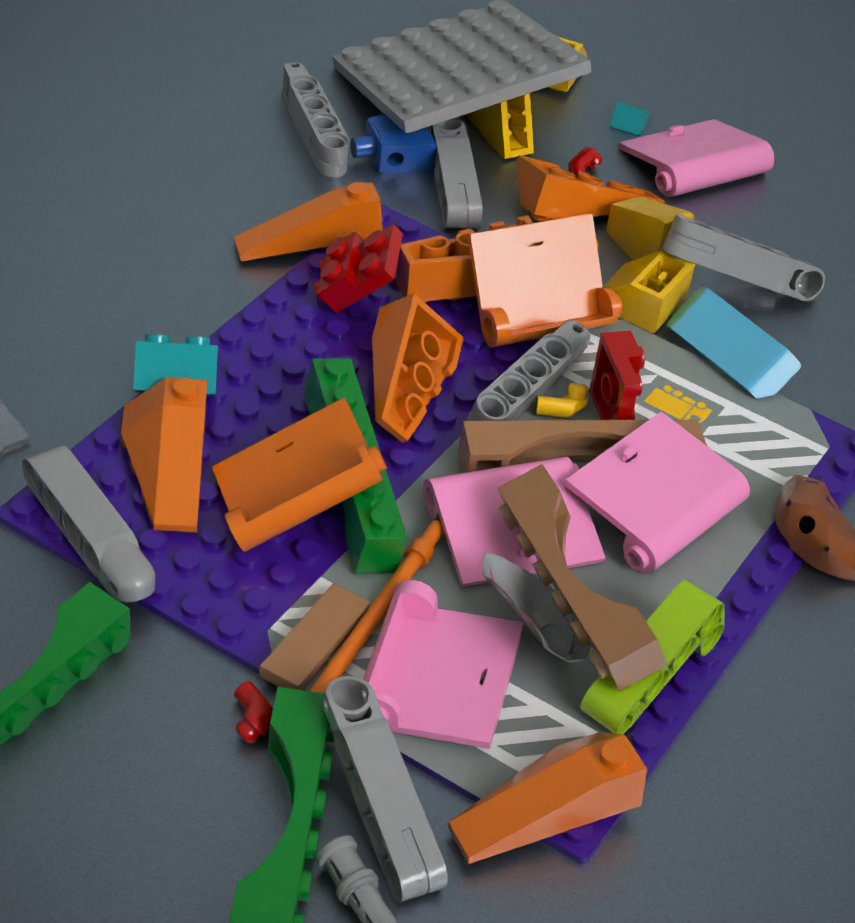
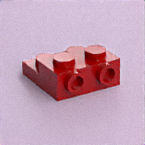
M392 224L382 231H374L366 240L355 231L345 238L339 237L332 241L326 249V257L319 262L321 278L320 281L314 284V291L318 299L323 303H327L338 313L393 281L403 233Z
M631 330L603 332L600 335L589 393L601 420H635L634 407L636 399L642 393V380L639 371L644 368L645 354L642 346H638Z

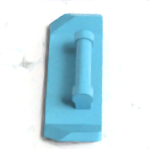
M699 287L673 313L666 324L669 330L756 399L775 395L801 368V363L786 347L707 287Z

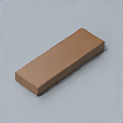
M333 583L260 665L259 676L279 687L304 690L350 635L370 607V601Z

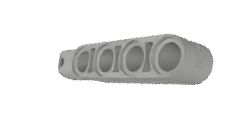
M284 63L282 95L288 105V114L317 171L323 176L330 178L343 176L347 172L350 140L319 81L310 76L302 63Z
M449 119L431 125L430 134L437 144L433 171L443 226L445 229H480L483 215L482 199L465 123L457 119Z
M676 214L662 246L664 251L681 259L802 301L815 299L825 285L823 270L812 263Z
M567 320L553 334H547L479 394L465 421L517 420L537 401V396H542L559 380L563 371L585 351L590 341V334L587 328L576 320Z
M60 445L24 458L22 460V469L31 491L108 593L120 602H135L150 596L155 591V571L151 563L141 552L132 530L66 445Z
M341 676L332 680L327 685L324 694V711L333 731L338 759L393 898L400 903L446 888L448 875L444 859L372 686L367 681L354 676Z

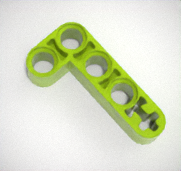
M688 579L682 580L646 621L658 639L667 666L621 691H618L610 676L601 679L599 676L588 689L581 702V711L614 734L626 733L690 655L696 652L700 656H705L714 648L723 633L725 626L724 603Z

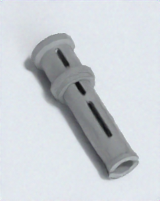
M352 836L338 837L320 849L315 858L317 865L321 870L328 871L337 886L336 896L339 901L346 906H351L362 923H398L377 890L379 878L373 869H367L356 852L358 845Z

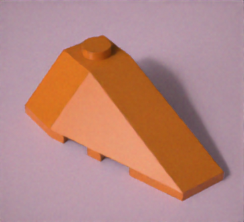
M518 155L516 161L520 205L531 212V218L541 222L548 221L551 218L560 219L590 213L593 214V217L609 215L611 204L640 196L663 204L665 202L650 191L613 180H608L607 185H604L605 181L582 171H578L577 177H575V174L561 169L560 165L521 155Z
M354 182L346 187H339L234 236V243L240 261L328 247L335 239L339 237L345 238L355 231L366 240L374 231L383 230L381 200L373 182Z
M415 294L380 307L372 335L375 420L402 443L410 439L427 413L426 406L432 398L439 395L442 390L440 385L457 368L464 338Z
M166 377L124 405L121 441L124 449L126 448L128 451L133 474L137 476L141 487V496L153 530L197 532L206 420L207 380Z
M598 732L554 747L448 822V829L468 864L642 806L647 767L625 734Z

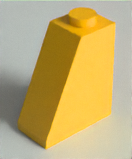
M530 93L465 114L501 158L508 159L518 155L534 153Z
M640 196L611 204L606 233L633 261L663 250V243L676 214L694 219V215L689 211Z

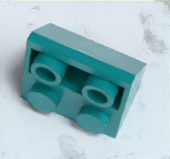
M146 334L145 341L135 342L134 392H145L166 377L207 380V396H216L218 345H210V338L186 337V343L183 344L170 343L171 339L167 335Z

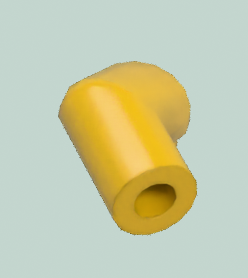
M570 383L567 388V395L562 398L537 396L535 414L561 418L573 416L587 406L589 398H586L588 387L581 383Z

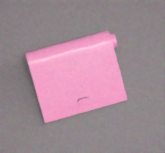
M715 119L688 126L677 125L670 127L667 131L618 142V149L657 166L655 183L658 190L666 197H674L766 173L774 165V153L767 141Z
M662 411L565 479L564 483L568 489L626 534L623 543L624 558L632 569L643 574L653 573L744 502L750 494L748 481L738 469Z
M560 457L425 479L423 484L425 508L431 520H441L461 588L490 583L483 576V556L485 552L499 555L530 573L537 574L532 565L538 561L535 555L529 558L525 556L515 537L520 531L517 527L509 530L498 510V507L503 505L504 502L497 488L540 464H543L559 488L571 516L565 544L567 567L574 568L605 561L606 557L587 503L564 485L565 479L579 470L577 464H573L568 457ZM490 571L489 578L492 579L493 576H492L491 571Z
M406 580L399 583L394 591L363 678L372 686L391 731L490 749L524 631V622L438 609L437 594L429 585L416 580ZM484 675H486V676H485V680L482 682V685H481L482 677H483Z

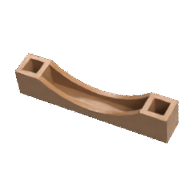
M698 419L673 420L707 446ZM648 420L463 421L458 448L462 471L466 473L560 457H568L571 461H592Z
M543 464L498 487L497 489L504 502L503 505L498 507V510L509 530L517 527L520 531L515 537L525 556L529 558L535 555L538 561L532 565L544 587L553 584L556 590L550 594L562 616L564 617L571 613L575 621L569 623L581 647L583 648L589 644L594 652L589 655V658L600 678L604 679L610 676L618 691H621L667 666L658 639L637 607L617 603L595 593L579 581L567 567L565 544L571 516L559 488Z

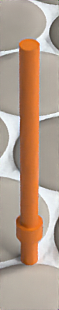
M433 520L420 538L412 540L404 551V560L309 691L325 693L327 685L344 674L387 614L397 585L403 581L411 580L416 571L424 568L434 555L433 548L444 534L440 521Z

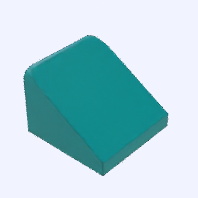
M618 102L615 105L610 126L640 135L652 113L649 110Z

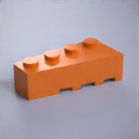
M526 215L517 217L516 224L505 226L503 221L489 224L488 231L531 224L533 222ZM470 228L458 231L456 238L449 240L440 235L401 244L396 285L402 296L406 297L415 294L424 303L433 300L449 299L456 301L466 297H476L467 235L476 232Z

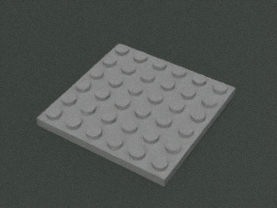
M504 0L492 1L488 4V7L482 9L464 10L459 13V16L450 19H435L430 22V25L422 28H407L401 31V34L390 38L379 37L372 40L371 44L362 47H347L342 50V53L332 56L334 68L406 134L592 73L590 59Z

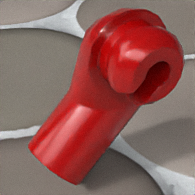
M583 148L569 161V172L577 177L578 171L586 173V168L595 170L596 163L598 165L602 163L601 154L597 153L595 148Z
M246 681L238 686L234 692V697L245 709V718L237 723L236 731L247 743H255L260 735L265 736L270 731L273 707L253 682Z

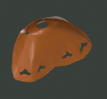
M794 475L784 484L776 499L775 506L776 525L789 543V548L816 569L841 579L855 581V529L846 517L842 515L824 482L803 475ZM790 500L791 505L787 506L786 502ZM805 516L812 517L815 522L814 529L808 534H804L799 528L800 519ZM829 546L830 549L829 551H824V548Z

